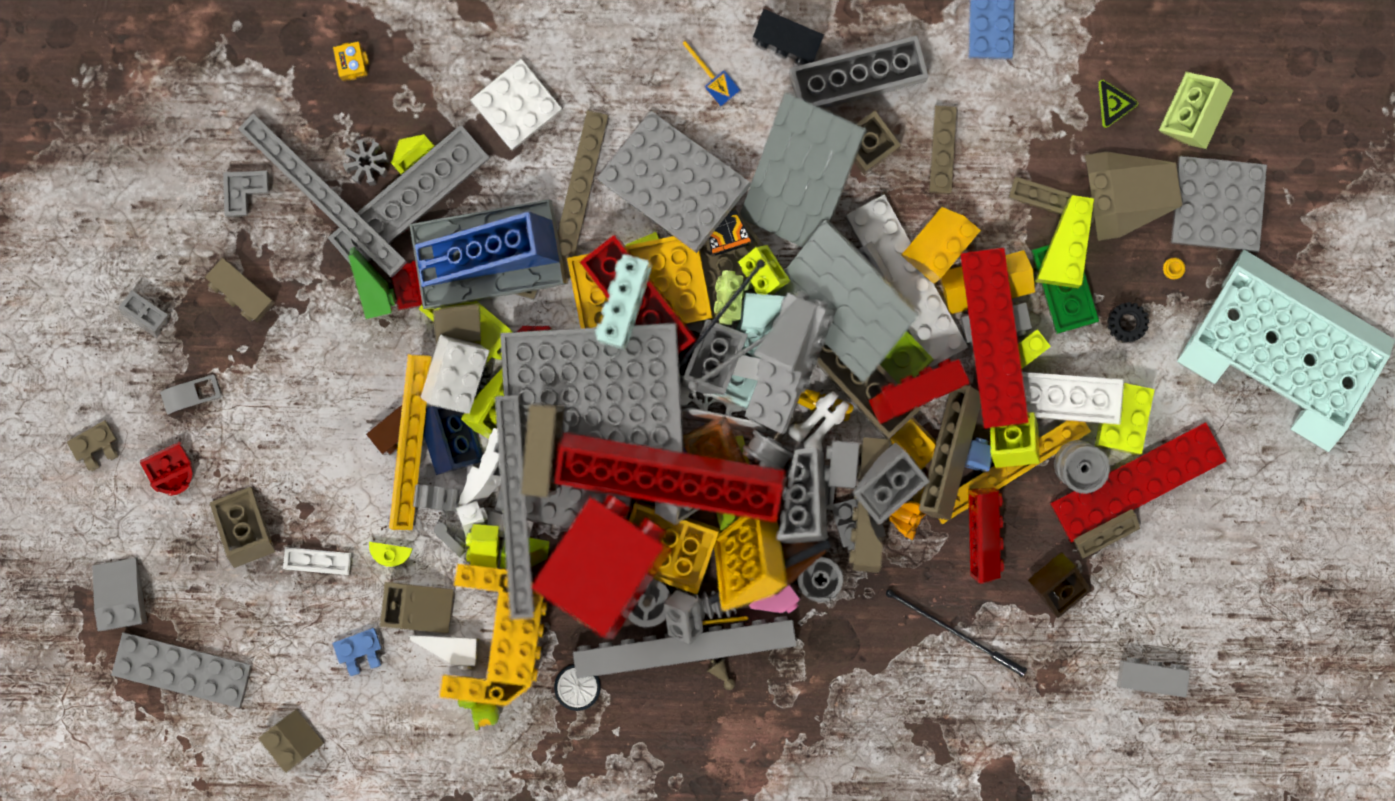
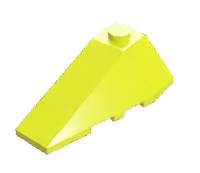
M502 368L474 398L470 413H464L461 418L472 430L488 439L493 429L497 428L495 397L504 396Z

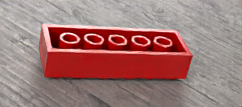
M618 235L610 237L580 261V264L608 300L611 295L609 294L610 284L612 281H615L617 276L615 270L618 260H622L623 254L634 257ZM649 277L634 326L677 324L679 355L697 339Z

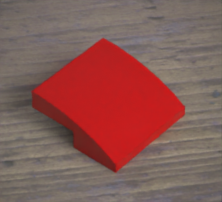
M412 261L409 264H405L391 278L398 311L423 305L416 262Z

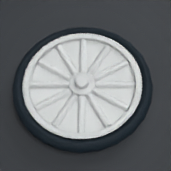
M575 664L562 669L555 679L554 693L561 705L569 710H585L591 707L600 695L601 685L599 677L591 676L577 679Z

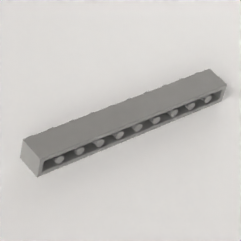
M787 616L774 618L773 623H766L765 619L752 621V626L744 627L743 623L730 624L731 629L722 630V626L709 627V632L701 633L691 644L665 634L664 639L656 640V635L643 637V642L637 643L634 642V639L621 640V645L613 646L612 642L600 643L599 648L591 649L590 645L577 647L578 651L573 652L576 678L796 646L793 620H787Z

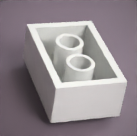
M440 335L421 398L430 405L469 414L489 350L479 344Z

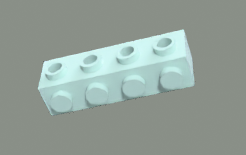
M624 254L622 260H618L615 270L617 276L609 287V294L611 295L609 301L605 302L602 315L604 317L602 324H598L595 333L597 340L601 344L622 350L627 349L652 269L649 261Z

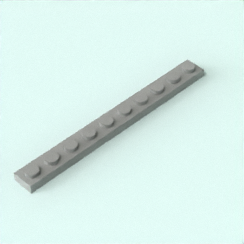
M254 113L238 128L391 278L407 263Z
M518 395L496 396L495 409L510 620L528 619L534 617L525 495L521 494L523 462Z

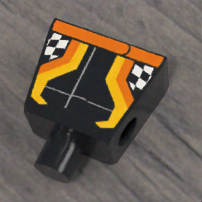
M736 210L729 212L709 237L712 257L752 245V240Z

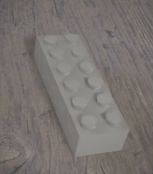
M917 35L790 68L789 71L795 97L820 109L925 83L928 79Z

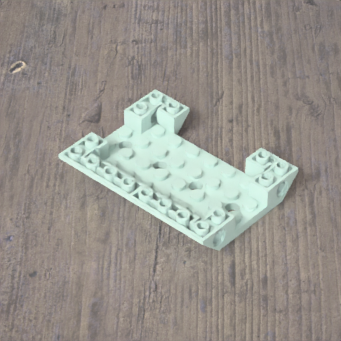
M1242 250L1223 282L1221 292L1203 322L1197 326L1177 362L1213 384L1218 381L1229 365L1235 367L1305 409L1300 411L1290 430L1329 452L1348 429L1391 355L1395 339L1246 250ZM1230 309L1238 311L1239 317L1236 321L1228 318V311ZM1269 331L1274 332L1277 336L1274 344L1266 340V334ZM1307 354H1311L1315 358V363L1311 367L1304 363V357ZM1345 377L1352 379L1353 386L1351 389L1343 387L1342 380Z

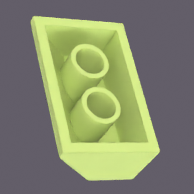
M1186 72L1159 131L1188 145L1206 149L1233 90L1221 79Z

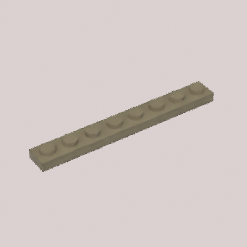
M589 110L586 113L557 232L567 285L570 278L567 258L574 257L576 254L609 117L606 114Z

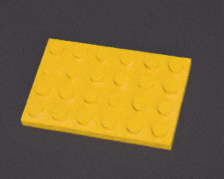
M674 236L626 246L635 258L650 262L652 269L649 277L685 324L713 318L700 250L695 253ZM588 254L567 258L581 329L597 328L599 323L602 324L604 317L602 315L605 302L609 301L580 264V261Z

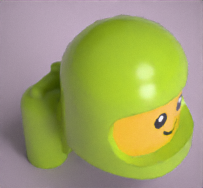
M458 700L459 707L472 710L475 731L480 730V727L493 726L498 722L499 709L496 705Z

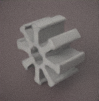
M358 140L356 143L359 146L360 154L358 155L350 148H347L345 155L356 161L348 164L343 163L344 169L347 173L357 170L355 175L351 177L357 184H361V180L366 173L367 183L370 186L376 185L377 182L374 180L372 172L376 171L385 178L388 171L384 167L377 166V164L389 163V157L385 152L376 156L377 152L381 150V146L377 142L372 141V145L367 152L364 140ZM369 159V161L371 162L370 166H364L362 161H367Z
M415 485L413 507L457 512L456 508L458 506L460 490Z

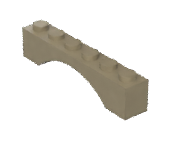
M863 437L858 451L860 465H857L856 478H859V483L877 458L889 448L890 439ZM857 500V507H853L852 520L856 521V528L851 529V542H854V550H850L849 563H853L854 571L879 573L883 545L874 533L868 511Z

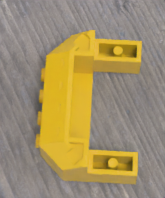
M457 563L454 586L498 591L487 679L443 674L439 698L507 706L530 688L532 681L536 682L538 668H534L535 659L539 660L541 646H537V638L543 635L544 624L539 623L540 616L545 615L547 602H543V596L532 589L534 618L510 620L507 569Z

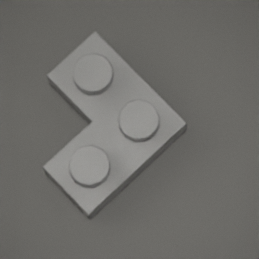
M268 171L223 173L225 217L248 216L247 195L269 194Z

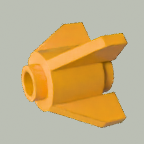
M906 501L889 516V521L895 525L898 531L911 540L915 538L916 529L921 519L926 515L919 511L920 503L916 501Z

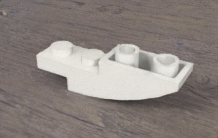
M494 428L489 436V442L481 458L480 467L472 466L468 473L467 482L460 495L457 507L477 501L480 506L499 484L500 466L497 428Z

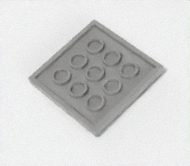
M1184 156L1178 157L1177 173L1182 207L1174 210L1171 244L1259 252L1267 165Z

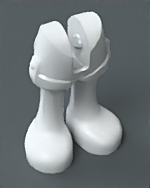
M832 391L816 402V410L805 422L790 425L787 432L793 439L801 442L822 417H825L826 419L819 428L804 442L806 449L818 448L822 451V440L825 434L834 424H840L845 419V413L849 404L843 401L835 408L834 412L829 410L830 405L833 406L839 396Z

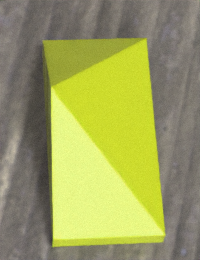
M424 134L400 139L391 163L402 175L432 150L434 145Z

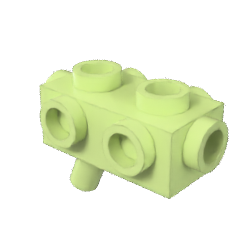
M722 271V276H719L716 281L717 300L714 304V313L716 315L743 283V276L735 275V271ZM751 281L721 316L719 324L732 325L733 321L741 319L744 291L753 289Z

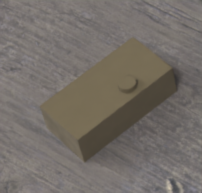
M544 403L529 405L522 495L550 497L557 494L558 484H555L563 431L564 405Z

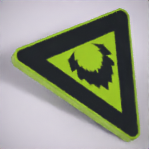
M1104 80L1098 82L1102 125L1104 128H1107L1135 108L1138 102Z

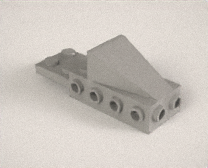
M797 291L796 294L788 293L783 298L780 315L775 319L772 330L753 354L761 358L757 366L758 372L756 375L759 379L745 413V417L781 434L786 433L800 394L805 393L809 385L811 374L817 364L818 356L825 343L826 335L833 323L836 310L828 307V303L818 299L816 301L811 300L808 294Z

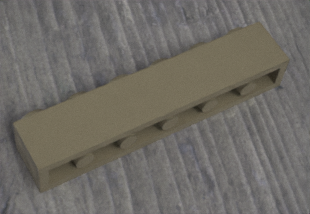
M964 386L955 390L948 397L927 477L930 482L925 485L919 511L932 518L951 520L981 406L979 391L971 386Z

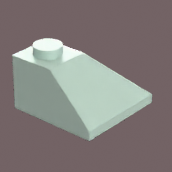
M746 293L741 308L740 332L748 334L747 338L762 337L773 327L775 319L780 315L781 303L785 296Z

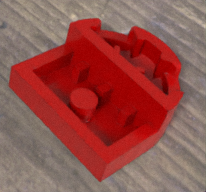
M180 441L140 460V465L150 481V486L156 492L173 496L182 493L189 487L193 468L191 460Z

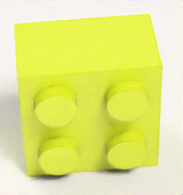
M1034 412L1027 413L1029 423L990 428L991 456L996 468L1040 463L1039 430Z

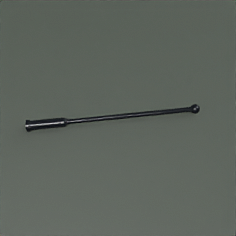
M764 260L757 261V266L755 267V269L746 278V280L742 283V285L738 288L734 295L729 299V301L716 315V317L712 320V322L708 325L704 332L699 336V338L695 341L691 348L686 352V354L680 356L679 372L684 367V365L689 361L688 357L691 355V353L704 339V337L708 334L712 327L717 323V321L721 318L725 311L730 307V305L734 302V300L738 297L742 290L747 286V284L751 281L755 274L760 270V268L765 267L766 264Z
M892 589L886 591L888 598L893 597L991 655L993 660L1017 673L1021 678L1026 673V667L1020 666L997 651L992 652L896 595Z

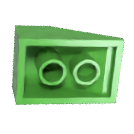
M356 247L351 248L348 257L365 318L370 319L392 313L396 301L394 289H389L388 283Z

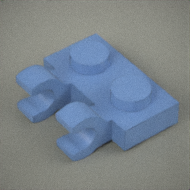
M375 628L332 643L339 664L346 662L350 676L360 674L356 658L367 655L371 669L381 666L376 651L382 649Z

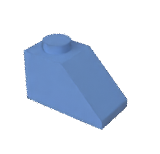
M976 438L975 441L971 440L965 462L966 468L979 472L989 471L992 458L991 446L988 445L989 441L981 438Z

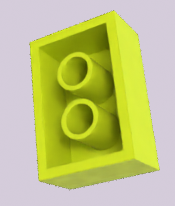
M1124 383L1120 425L1099 423L1094 446L1134 455L1142 454L1155 389Z

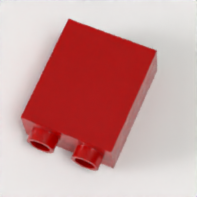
M608 493L603 503L592 497L589 498L531 588L604 638L614 639L672 549L662 543L668 533L647 518L643 520L639 527L625 518L631 508Z

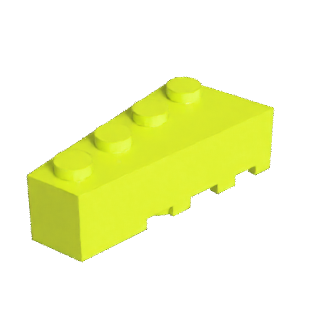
M1072 195L1068 199L1034 282L1071 288L1082 286L1094 198Z

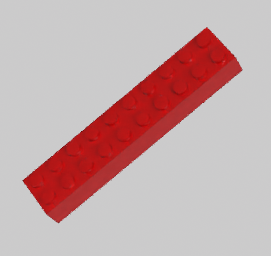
M564 432L559 446L555 484L776 522L785 470Z

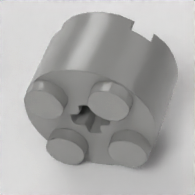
M820 557L798 576V586L802 594L816 602L831 600L839 593L843 584V575L838 565L832 560ZM819 573H822V577L826 578V582H822L821 586H818V582L814 581V577H818Z

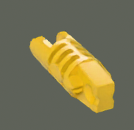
M806 389L805 393L800 394L797 403L814 411L816 410V402L821 397H825L826 394L823 393L822 395L818 391ZM837 398L833 406L830 405L828 409L834 412L836 410L835 408L838 405H840L843 402V400ZM847 402L849 404V407L845 413V419L843 421H847L850 419V413H852L854 409L853 404Z

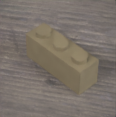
M221 258L205 277L210 281L207 285L216 293L221 291L225 294L224 300L232 307L239 306L242 309L240 314L248 321L254 319L259 322L275 304L269 296L224 258Z

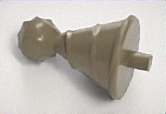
M723 658L718 662L712 659L711 663L713 665L707 669V672L723 680V686L726 690H732L735 687V682L733 679H728L725 659Z

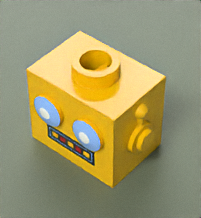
M359 42L343 43L341 46L333 47L339 77L342 81L356 80L358 77L368 75L366 65L369 64L366 51H362V46Z

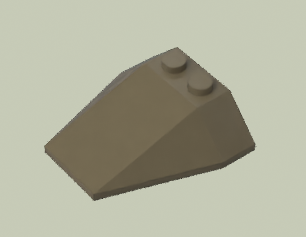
M1112 152L1085 155L1091 197L1094 198L1093 210L1098 241L1120 238L1182 207L1175 162Z

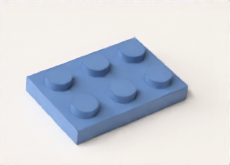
M970 0L968 58H1013L1014 0Z

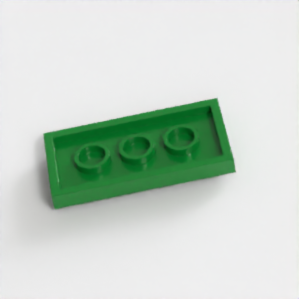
M1050 245L1031 251L1037 273H1039ZM1083 273L1082 286L1079 288L1041 283L1056 334L1099 322L1085 273Z

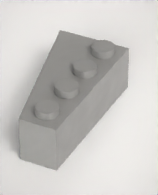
M818 448L797 449L794 453L789 489L786 492V504L781 517L782 524L777 536V540L784 544L824 541L827 539L824 453Z

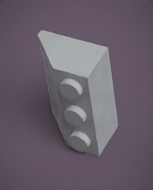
M706 319L701 334L712 321ZM716 323L695 348L683 377L682 386L689 388L690 382H696L741 352L748 334ZM738 359L699 384L695 391L704 394L725 395Z

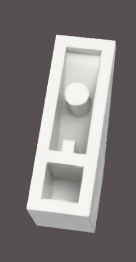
M410 635L412 642L447 662L458 665V669L471 670L472 666L477 665L478 638Z

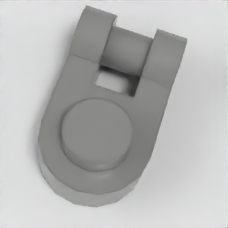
M444 523L436 524L434 527L435 534L453 552L461 557L466 552L463 549L466 544L457 536L453 539L447 533L448 529Z

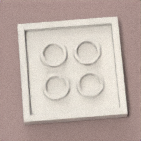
M521 59L470 99L511 151L562 111L559 104Z

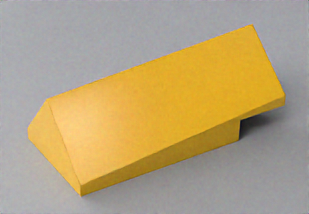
M1025 251L1007 254L1006 262L1011 298L1035 293L1033 268ZM962 266L949 269L940 279L947 309L951 315L967 311L968 306Z

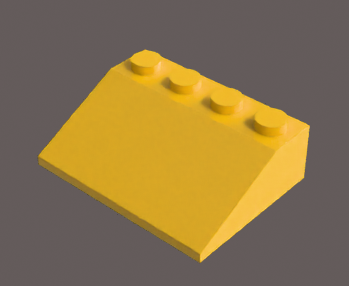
M636 500L629 521L639 527L643 520L647 518L668 532L662 543L672 549L653 579L698 594L720 528L688 517L674 525L654 513L655 506Z
M742 516L718 534L714 545L722 610L726 611L770 597L787 585L781 542L777 540L779 531L777 519L776 522Z

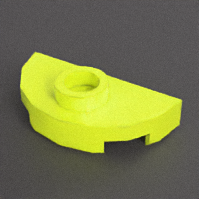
M369 542V551L373 559L386 567H394L404 563L411 556L413 548Z

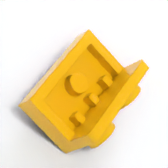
M914 417L890 438L892 445L897 443L903 448L920 470L933 458L937 441Z

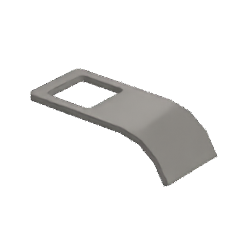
M214 375L179 384L160 392L167 415L221 397ZM211 379L216 395L199 400L194 384Z

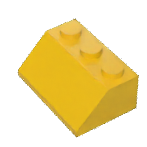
M941 207L901 256L934 284L943 277L981 230L965 216Z

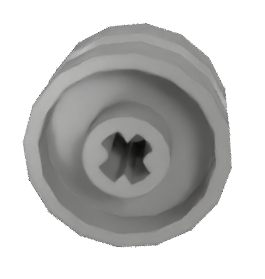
M1078 439L1069 441L1061 446L1055 455L1054 469L1057 477L1076 492L1085 494L1095 492L1108 479L1110 471L1109 460L1104 452L1087 441Z

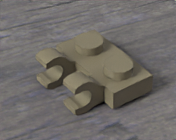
M106 420L67 441L75 459L78 462L84 460L85 466L92 472L100 468L93 454L102 448L108 460L112 461L119 457L112 445L117 438Z

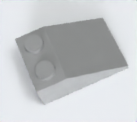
M894 443L877 458L853 491V494L877 524L880 525L930 481L907 452L897 443Z
M137 558L93 565L94 611L98 631L148 623Z

